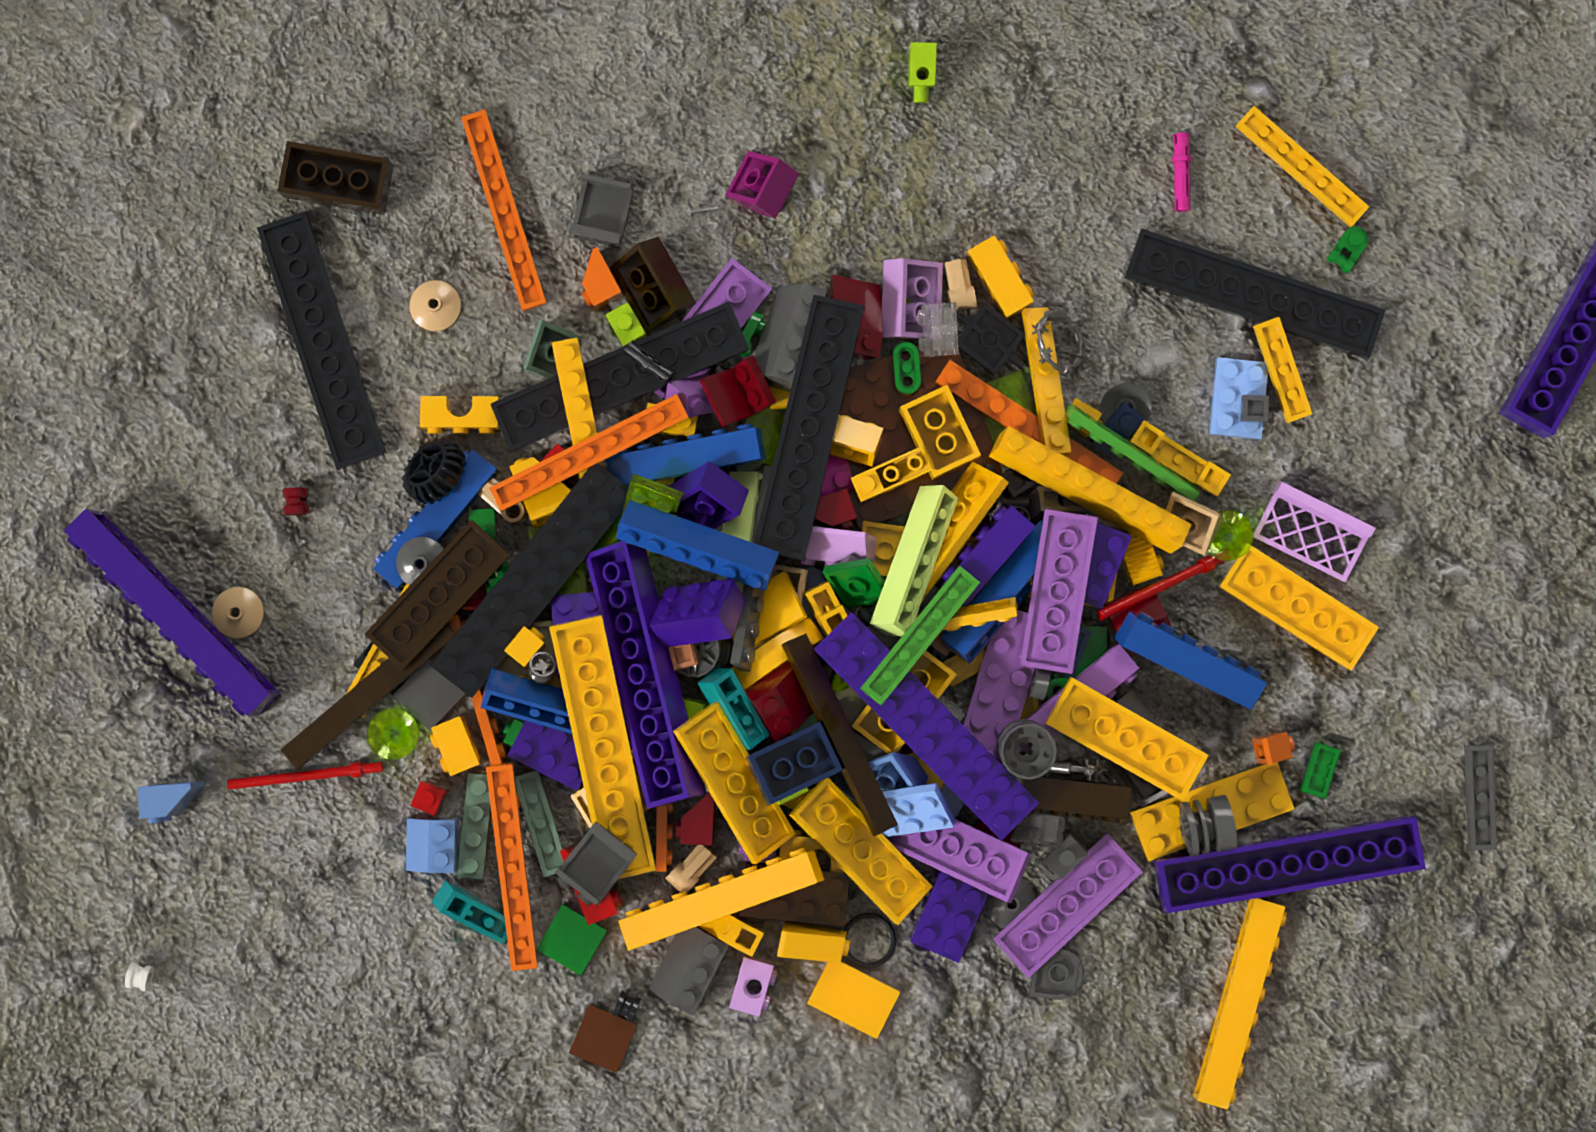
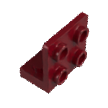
M754 355L745 358L730 369L700 380L702 388L722 427L759 414L776 403Z

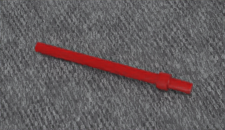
M1224 550L1211 557L1209 555L1199 559L1197 564L1097 611L1098 618L1104 620L1200 573L1206 574L1214 570L1215 566L1229 560L1230 553Z
M360 761L352 762L348 766L228 779L227 787L229 790L343 776L357 778L363 777L364 774L383 772L384 768L383 762L362 764Z

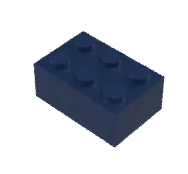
M820 722L745 757L767 806L843 770Z

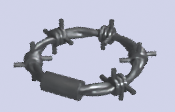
M1062 310L1045 311L1044 317L1036 325H1032L1035 329L1032 335L1037 333L1038 336L1037 343L1041 353L1039 362L1041 364L1048 362L1055 370L1062 374H1067L1069 380L1071 379V371L1084 358L1088 359V354H1085L1082 348L1083 340L1079 331L1084 327H1079L1077 325L1079 320L1073 322ZM1064 320L1068 322L1069 326L1065 327V330L1070 329L1071 333L1069 335L1072 336L1074 334L1078 344V350L1076 352L1072 351V356L1075 357L1072 365L1064 364L1063 359H1061L1062 365L1051 360L1052 355L1050 353L1053 350L1050 347L1046 350L1042 339V334L1045 331H1049L1045 328L1049 324L1046 321Z
M1079 758L1078 763L1073 765L1071 763L1054 762L1048 772L1067 774L1073 772L1072 779H1075V773L1080 774L1083 772L1089 775L1088 780H1091L1092 774H1094V780H1097V775H1100L1102 772H1108V769H1102L1099 765V759H1097L1096 765L1088 764V759H1086L1085 765L1082 766L1081 758Z

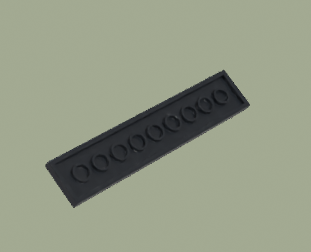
M304 211L257 227L336 469L341 470L386 455L387 452L308 213Z
M1142 228L1124 279L1256 323L1280 317L1284 332L1367 360L1371 356L1385 314V309Z
M813 295L754 541L757 545L779 552V556L801 561L806 559L865 305Z
M729 302L635 341L648 352L655 353L661 362L675 370L668 382L684 379L750 350ZM627 345L583 364L594 417L668 385V382L664 384L650 372L643 371L641 369L642 366L623 354ZM558 375L490 404L510 452H514L569 428Z
M599 463L588 468L430 666L473 698L488 679L491 669H496L507 655L504 651L524 626L527 629L530 627L636 493Z

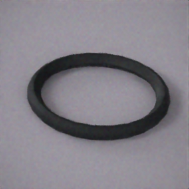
M863 913L853 917L843 929V931L847 932L845 940H847L848 931L855 922L865 918H872L882 922L887 927L891 937L890 948L882 959L872 963L859 961L849 950L846 957L857 966L874 968L886 963L891 958L896 947V935L892 925L886 918L875 913Z

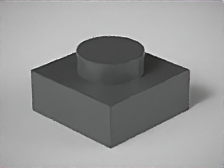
M1242 395L1240 422L1267 423L1269 396Z

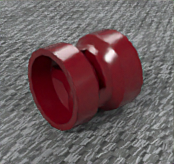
M295 487L282 489L283 498L286 499V505L283 507L284 515L310 514V506L306 501L309 497V488Z

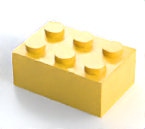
M948 385L900 406L899 412L916 448L923 446L933 469L928 472L932 480L964 466L981 456Z

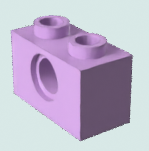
M744 954L729 1008L758 1017L761 1010H767L770 996L766 995L768 985L774 986L777 971L773 970V962ZM753 979L758 980L762 985L761 990L755 993L747 988V983Z

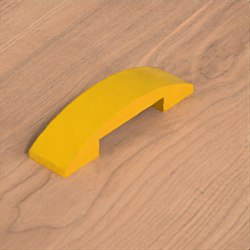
M1145 420L1142 421L1130 440L1132 444L1193 485L1218 497L1231 474L1212 462L1203 460L1168 438L1164 432Z
M810 618L787 629L756 649L755 660L751 664L750 672L740 671L735 666L731 668L744 690L789 661L783 650V643L805 633L812 647L824 639Z

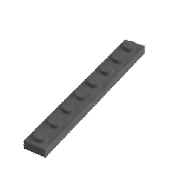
M764 466L752 543L755 541L772 466ZM744 584L742 594L746 599V603L736 627L730 663L740 671L750 672L751 664L755 660V641L760 632L758 623L760 613H762L764 608V591Z

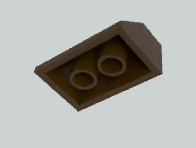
M659 236L637 243L609 267L647 334L679 317L696 304L694 297Z

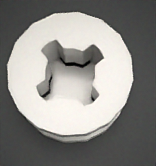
M132 962L126 973L125 988L132 989L137 987L143 992H148L154 977V967L149 965L141 967L138 963Z

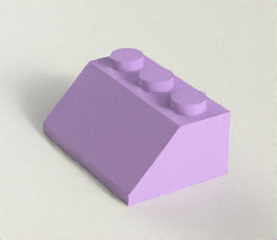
M907 258L884 260L882 338L900 340H938L940 338L943 263ZM906 298H909L911 303H906Z
M813 526L805 561L800 560V564L815 566V562H824L825 566L839 563L850 554L859 560L870 558L874 564L877 537L866 532Z

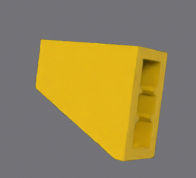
M534 457L529 459L521 458L509 467L512 475H515L539 463V461ZM562 482L523 501L534 529L545 523L570 492V489Z
M785 921L777 956L841 963L842 955H848L850 940H845L846 931L804 922Z

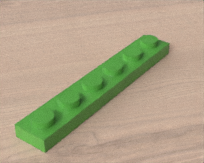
M1071 403L1065 412L1068 418H1070L1068 422L1078 430L1085 428L1091 432L1089 436L1099 444L1106 442L1112 446L1110 450L1120 458H1123L1125 455L1132 460L1131 464L1141 472H1144L1146 469L1152 473V478L1160 485L1164 486L1167 483L1174 488L1172 492L1185 498L1188 497L1192 501H1195L1199 496L1200 492L1195 485Z
M958 566L860 689L881 706L980 582L964 568Z

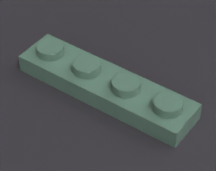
M536 770L515 777V782L543 877L556 874L557 869L563 864L560 854L563 846L540 772Z
M468 773L457 877L484 879L491 817L488 781L485 774Z

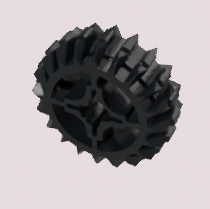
M436 437L433 441L428 440L425 446H419V450L413 453L412 459L407 461L408 466L403 469L405 474L402 476L404 481L402 487L405 488L412 499L424 505L427 503L432 505L435 501H442L443 496H449V492L455 489L457 482L461 481L460 476L465 473L464 467L467 464L465 461L466 455L454 441L452 442L444 437L440 439Z

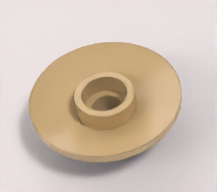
M438 280L425 282L411 296L410 312L412 318L420 327L426 330H445L451 327L460 315V297L457 291L446 282ZM437 300L438 306L434 309L430 308V302Z
M229 588L222 592L213 604V622L216 628L225 636L237 639L248 637L255 633L262 624L264 618L262 601L256 593L247 588ZM237 607L240 610V614L238 617H233L232 610Z

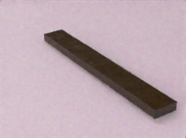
M447 624L405 670H401L388 658L281 749V752L294 768L299 770L447 645L455 635V632Z
M805 633L783 643V650L818 722L821 723L843 769V775L873 837L897 826L898 823L807 634Z

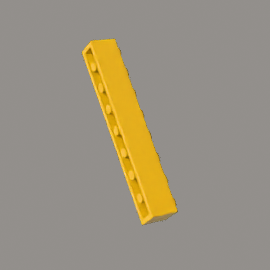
M1010 426L999 434L989 455L990 458L1170 554L1182 547L1192 525Z
M801 848L790 852L791 858L782 861L781 857L766 861L767 867L758 870L757 865L742 870L743 875L734 878V875L730 874L719 878L720 884L711 887L709 882L695 887L696 893L687 895V892L684 891L671 896L673 901L664 904L662 899L648 904L649 910L641 912L640 908L626 912L627 918L618 922L628 951L824 881L815 851L805 852V849Z
M1261 898L1249 899L1193 1094L1197 1101L1227 1110L1229 1104H1233L1235 1101L1237 1089L1234 1086L1236 1079H1240L1244 1069V1063H1241L1244 1053H1248L1251 1045L1249 1033L1251 1027L1254 1028L1258 1020L1256 1009L1258 1002L1261 1003L1264 999L1265 987H1263L1265 977H1269L1272 971L1273 963L1270 962L1272 952H1276L1280 942V937H1277L1280 927L1284 926L1287 918V912L1284 911L1285 906Z

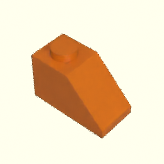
M598 247L594 248L582 282L585 291L581 292L588 306L593 304L595 309L598 310L623 297V294Z
M1277 732L1252 738L1256 761L1259 764L1269 765L1293 758L1294 742L1287 732Z

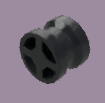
M622 990L612 1015L616 1017L621 1015L626 1018V1021L632 1022L641 998L637 996L634 998L630 997L627 992Z

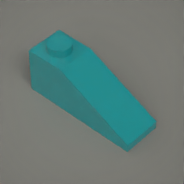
M717 668L698 682L709 704L719 702L747 750H751L769 736L733 669Z
M447 880L443 882L432 900L437 910L504 945L507 940L504 913Z

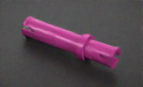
M1189 133L1173 134L1174 156L1171 157V163L1174 164L1175 212L1191 211L1190 163L1192 162V156H1190Z

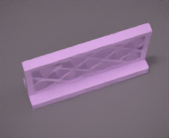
M1279 480L1274 489L1275 492L1259 520L1252 537L1346 582L1369 536H1372L1376 528ZM1281 498L1287 501L1291 512L1276 516L1274 505L1277 499ZM1292 504L1301 509L1294 511ZM1304 511L1311 513L1314 524L1300 528L1295 514ZM1270 513H1272L1273 518L1268 519ZM1292 516L1296 530L1282 534L1278 520ZM1316 516L1323 519V521L1317 522ZM1275 522L1279 535L1271 538L1260 535L1265 524ZM1329 522L1334 524L1337 535L1323 539L1319 526ZM1315 527L1320 541L1305 545L1301 531ZM1339 527L1347 532L1340 533ZM1298 533L1302 547L1293 550L1287 548L1283 537ZM1354 534L1361 538L1356 548L1346 551L1342 537ZM1280 539L1282 545L1275 542L1274 540ZM1339 539L1343 552L1328 556L1324 543ZM1321 544L1325 558L1317 561L1311 560L1307 549ZM1303 550L1305 556H1303V555H1301V554H1299V553H1297V552ZM1353 553L1352 556H1351V558H1350V560H1349L1348 554ZM1344 556L1347 563L1344 572L1340 574L1333 571L1330 560ZM1327 562L1328 568L1320 563Z

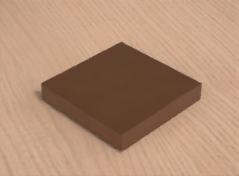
M590 1003L569 1053L617 1073L638 1023L628 1022L626 1018L622 1016L616 1017L612 1015V1012Z

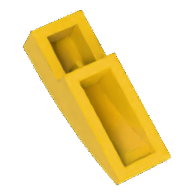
M824 581L804 592V598L825 636L847 617L843 606L840 605L828 581Z

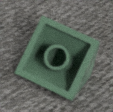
M539 319L523 369L528 374L544 379L558 375L552 342L576 337L580 341L581 337Z

